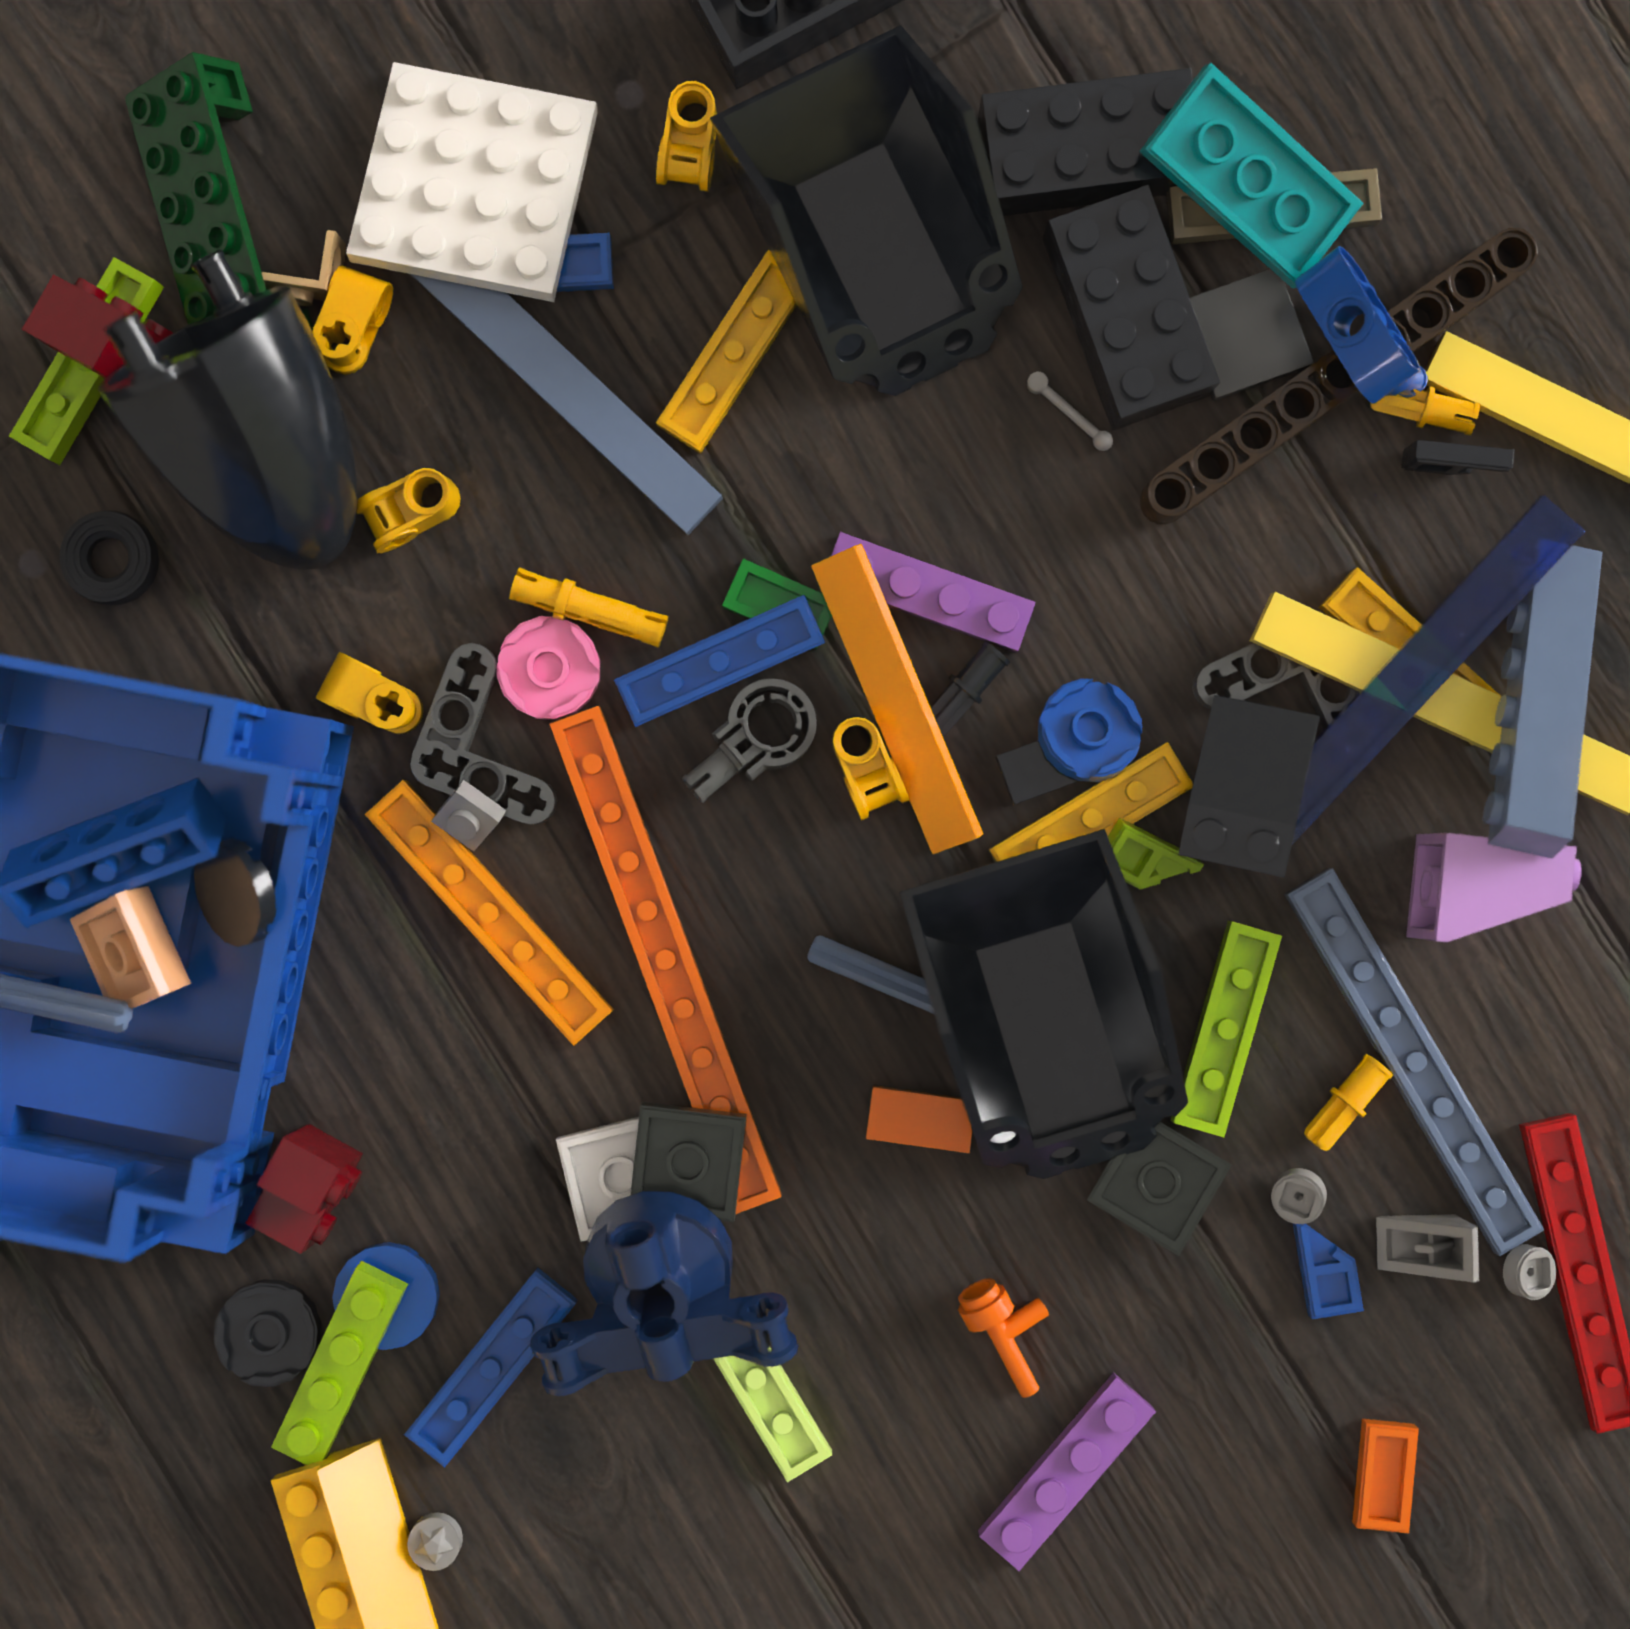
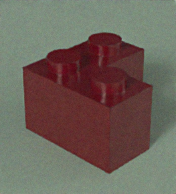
M53 274L21 330L101 377L106 378L123 365L125 361L109 335H106L103 329L117 319L133 312L138 313L140 320L144 313L117 296L113 297L110 304L105 302L108 294L80 277L75 285ZM147 319L145 324H142L154 344L173 333L151 319Z
M311 1124L284 1136L257 1184L264 1190L245 1224L299 1254L310 1248L314 1242L321 1246L337 1221V1217L330 1213L338 1205L342 1197L347 1199L351 1195L361 1178L363 1171L357 1169L356 1166L363 1153Z

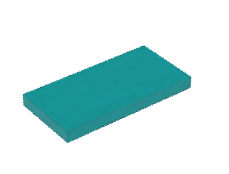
M1212 63L1203 66L1139 151L1292 289L1297 288L1295 279L1322 259L1363 205V202Z

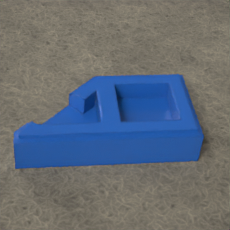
M1293 1223L1308 1316L1313 1320L1364 1311L1355 1259L1307 1224Z

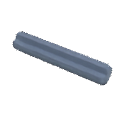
M821 935L814 938L807 955V959L811 963L934 1014L924 978Z
M0 974V1007L116 1033L125 1031L133 1017V1009L128 1007V1003L123 1000Z

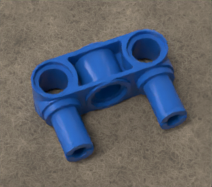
M1338 246L1295 279V285L1325 337L1356 387L1368 401L1376 403L1385 396L1397 394L1405 398H1411L1416 395L1413 389L1421 392L1426 387L1428 380L1426 371L1419 365L1410 347L1377 296L1375 288L1369 283L1357 262L1342 246ZM1364 313L1365 319L1362 329L1357 334L1350 336L1352 321L1358 315Z

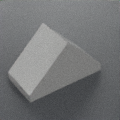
M1455 1214L1376 1217L1378 1270L1473 1283L1479 1281L1477 1226Z

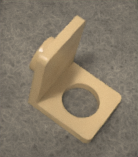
M327 230L319 280L261 272L266 290L287 286L300 306H312L313 299L325 301L328 286L334 272L339 266L344 264L345 242L336 231Z

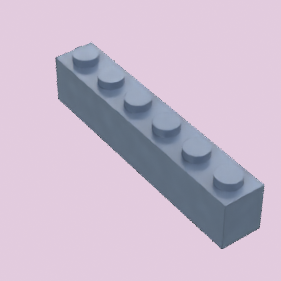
M1540 538L1527 556H1520L1515 565L1512 585L1519 587L1518 597L1510 609L1506 626L1507 632L1513 633L1512 647L1508 648L1501 667V678L1507 679L1506 695L1504 694L1499 701L1495 715V725L1502 727L1500 743L1498 742L1493 749L1489 764L1490 774L1496 775L1494 792L1492 791L1487 798L1483 813L1484 823L1490 824L1489 845L1553 859L1572 840L1602 551Z

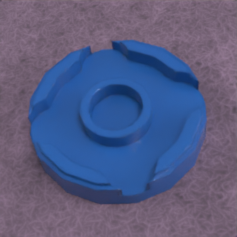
M1081 678L1062 685L1048 698L1038 719V741L1046 759L1060 773L1078 781L1101 782L1120 774L1136 757L1141 742L1142 719L1134 701L1119 687L1108 682L1102 684L1100 682H1092L1094 679Z
M392 1242L370 1245L350 1258L336 1277L332 1296L334 1309L336 1310L355 1268L361 1261L409 1284L378 1349L380 1350L404 1347L421 1336L436 1315L440 1297L437 1275L431 1265H427L426 1261L419 1256L420 1253L411 1247Z

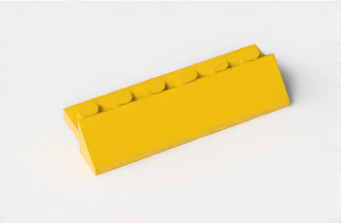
M381 1438L333 1452L323 1461L289 1470L273 1477L271 1484L315 1629H439L421 1569L411 1559L408 1552L407 1542L410 1533Z

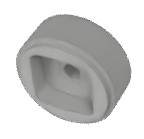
M1294 1168L1282 1173L1278 1177L1271 1193L1272 1205L1277 1214L1284 1220L1294 1224H1307L1316 1220L1322 1213L1327 1200V1191L1323 1181L1312 1171L1303 1168Z
M1521 1244L1513 1248L1507 1255L1503 1266V1279L1506 1287L1514 1295L1530 1300H1538L1545 1297L1552 1289L1556 1279V1264L1553 1256L1546 1249L1529 1244Z
M434 1512L421 1517L414 1525L408 1537L407 1547L411 1559L419 1567L430 1571H437L448 1567L456 1559L462 1547V1530L457 1521L445 1513Z

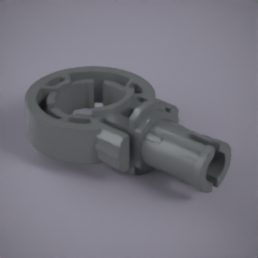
M770 678L749 684L735 697L730 707L727 721L712 733V737L719 743L738 727L740 729L718 746L716 751L687 775H683L681 777L683 783L690 791L704 778H708L694 790L695 793L693 794L699 802L704 803L710 795L734 775L742 772L760 755L764 757L745 773V776L750 781H753L765 770H778L794 764L807 752L816 733L817 720L812 702L799 687L785 680ZM764 691H776L787 695L785 697L780 694L771 693L769 702L779 703L791 713L795 721V732L801 731V716H805L806 735L803 743L793 753L788 751L799 737L795 734L791 736L787 743L776 747L762 744L753 737L748 726V716L756 706L763 704L764 696H758L748 705L746 700L749 697ZM792 700H795L801 708H798ZM740 708H743L745 711L742 718L737 717V712ZM742 743H746L749 749L741 755L736 748ZM779 754H782V755L784 756V757H781V758H772V757H771V756L779 755Z

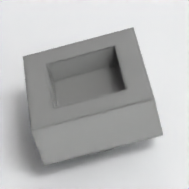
M463 780L439 808L431 822L474 852L497 826L506 810Z

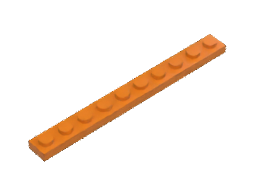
M596 706L550 723L692 1108L747 1114L736 1214L781 1198L782 1192L601 707Z

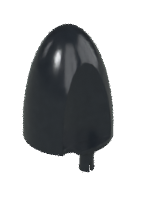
M222 249L216 250L214 253L212 252L191 264V268L197 273L216 306L213 314L179 329L155 344L139 320L137 312L125 315L103 329L106 335H109L125 363L102 381L98 391L144 456L182 499L208 523L248 552L266 561L287 568L300 570L318 569L332 563L342 554L350 541L357 511V475L354 454L338 393L318 343L290 288L287 286L276 287L253 295L250 291L244 292L226 261Z

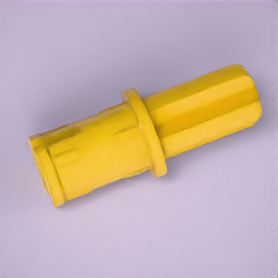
M1431 386L1426 391L1422 390L1421 392L1413 389L1416 395L1411 398H1405L1397 394L1385 396L1378 402L1371 403L1373 411L1417 421L1416 426L1419 428L1429 424L1461 432L1467 436H1470L1473 432L1475 423H1472L1471 419L1455 415L1459 414L1477 419L1480 410V403L1469 402L1435 393V387Z
M1365 1054L1362 1061L1338 1089L1335 1087L1331 1088L1330 1093L1333 1096L1305 1128V1136L1318 1148L1324 1151L1330 1150L1357 1116L1364 1118L1366 1112L1363 1109L1387 1080L1391 1079L1393 1074L1375 1058Z

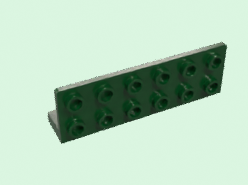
M191 52L128 93L125 97L188 325L212 315L213 310L216 308L197 273L191 268L192 263L212 252L214 253L216 250L222 249L226 261L244 292L250 291L253 295L266 290L218 120V116L240 120L253 112L241 68L238 62ZM300 308L313 331L309 310Z

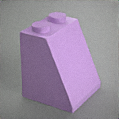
M1452 833L1417 834L1406 937L1449 942L1570 902L1572 900V891L1578 888L1581 878V864L1576 859L1577 847L1565 846L1551 859L1489 845L1488 837Z

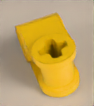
M683 82L677 85L671 92L668 100L664 135L661 138L658 152L657 184L666 185L669 180L699 185L701 191L709 192L716 138L710 117L717 114V109L711 90L700 82ZM691 103L701 104L707 109L702 119L695 122L684 120L680 117V113L685 106Z
M343 265L336 269L330 280L325 302L312 331L329 369L346 375L355 373L363 367L379 327L383 324L389 312L393 297V285L391 283ZM346 337L350 341L348 345L342 344ZM333 343L338 344L335 351L331 347Z
M421 468L390 485L380 487L360 497L357 500L356 512L357 514L364 515L374 534L376 541L373 543L376 552L385 553L405 545L418 534L451 518L460 506L461 497L457 486L452 480L435 469ZM440 483L443 490L440 502L433 507L425 508L421 500L424 489L430 484Z
M338 652L315 697L356 719L361 718L379 728L396 734H404L414 730L421 722L423 716V704L418 695L413 691L382 676L381 672L342 652ZM390 700L397 702L403 707L402 714L399 717L392 715L390 711L386 710L387 703Z
M860 717L849 718L839 724L833 732V750L844 773V782L861 821L869 818L870 811L896 800H899L901 803L909 801L893 759L889 757L875 725L869 720ZM851 726H860L870 735V747L861 756H851L842 748V734ZM887 783V787L865 795L867 790Z

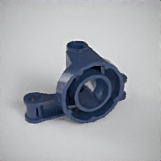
M642 1191L616 1200L595 1221L588 1237L583 1257L585 1283L597 1303L593 1319L550 1324L538 1330L530 1340L532 1353L541 1360L543 1366L542 1384L544 1390L553 1396L573 1394L585 1385L608 1373L646 1368L647 1375L651 1379L658 1382H668L685 1375L691 1369L693 1361L734 1356L763 1367H774L791 1360L798 1350L796 1336L788 1330L785 1319L789 1312L785 1297L778 1293L767 1292L730 1299V1282L733 1267L732 1241L721 1220L699 1201L674 1192ZM766 1309H770L768 1316L765 1311ZM770 1342H771L772 1349H773V1350H771V1351L768 1350V1348H769V1346H770Z

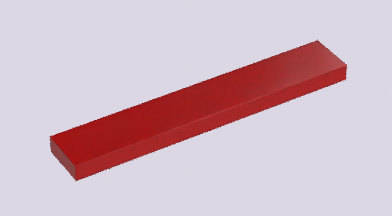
M1567 1113L1519 1124L1548 1250L1556 1264L1555 1280L1590 1429L1596 1434L1630 1427V1343L1577 1117L1575 1114Z

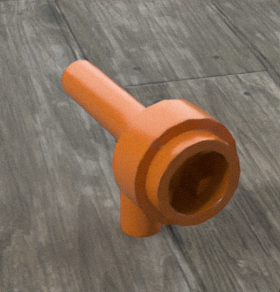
M991 1278L969 1285L958 1297L960 1302L958 1311L968 1330L974 1333L986 1330L1021 1397L1027 1398L1034 1395L1039 1390V1386L1014 1338L1049 1316L1047 1308L1039 1298H1036L1011 1314L1014 1305L1003 1285L997 1284Z

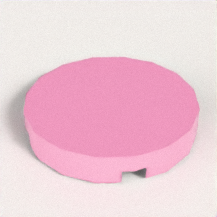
M539 616L522 622L505 637L500 648L496 676L503 695L517 710L534 718L559 720L577 713L592 699L600 682L601 660L594 642L578 625L568 620L562 621L549 616Z

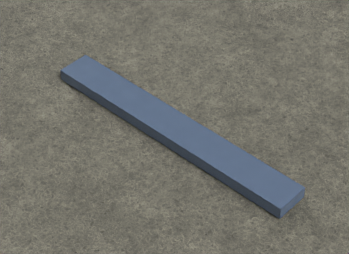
M410 274L687 536L723 499V496L507 293Z
M1333 868L1324 870L1285 893L1286 899L1384 1066L1393 1074L1391 1077L1492 1251L1496 1255L1501 1256L1544 1231L1542 1224Z

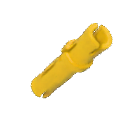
M520 567L517 570V575L514 577L509 595L510 600L533 605L552 612L553 618L564 621L567 617L585 622L625 637L640 640L657 648L661 644L669 618L667 615L638 608L634 605L576 587V582L565 578L561 582Z

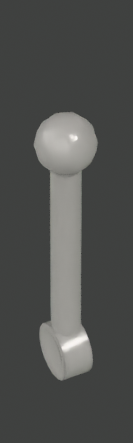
M1037 371L1029 376L1027 387L1031 393L1043 394L1093 438V444L1096 449L1106 451L1113 445L1112 435L1107 431H1099L1049 387L1048 378L1044 373Z

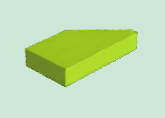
M1121 818L1118 819L1108 836L1126 883L1140 890L1160 884V880L1188 871L1190 874L1199 872L1204 866L1200 859L1178 855V847Z

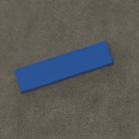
M802 595L616 678L614 681L634 726L637 727L824 644L826 641L806 596Z
M537 1267L404 1435L445 1468L534 1357L530 1347V1340L533 1335L547 1325L562 1322L578 1299Z

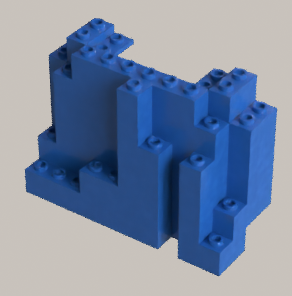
M0 654V873L10 850L199 777L227 816L221 841L234 838L245 842L252 849L246 853L253 862L261 860L263 865H265L269 872L276 898V915L274 923L268 924L266 927V931L269 932L266 938L248 945L236 947L224 942L211 929L202 914L195 893V865L132 888L149 886L191 984L133 1008V1017L129 1021L127 1029L123 1032H111L0 1007V1238L127 1262L161 1241L226 1254L255 1234V1229L245 1223L263 1192V1188L257 1184L268 1166L274 1132L263 1131L271 1087L285 1081L354 726L329 719L267 708L237 699ZM0 898V974L103 996L70 919L108 898L28 928L22 925Z

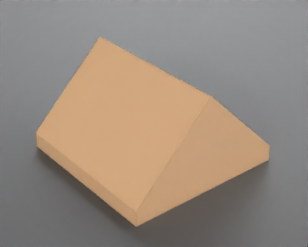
M149 886L115 894L70 919L104 997L126 1001L128 1007L133 1009L191 984Z

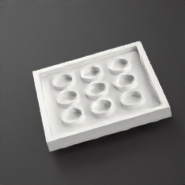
M393 62L346 252L349 261L554 302L598 113L596 102Z

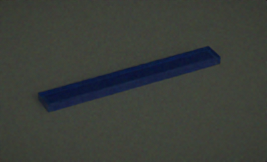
M1541 495L1375 674L1369 683L1315 739L1292 845L1584 534L1585 530L1545 495Z

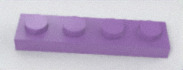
M840 532L832 556L850 547L862 544L888 607L984 642L987 641L1015 653L1019 651L1036 602Z
M1113 1372L978 1529L979 1537L1020 1571L1155 1414L1156 1411L1153 1406Z

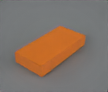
M872 1085L866 1139L970 1153L973 1130L961 1097Z
M1362 1419L1352 1523L1356 1528L1409 1533L1419 1428L1415 1424Z

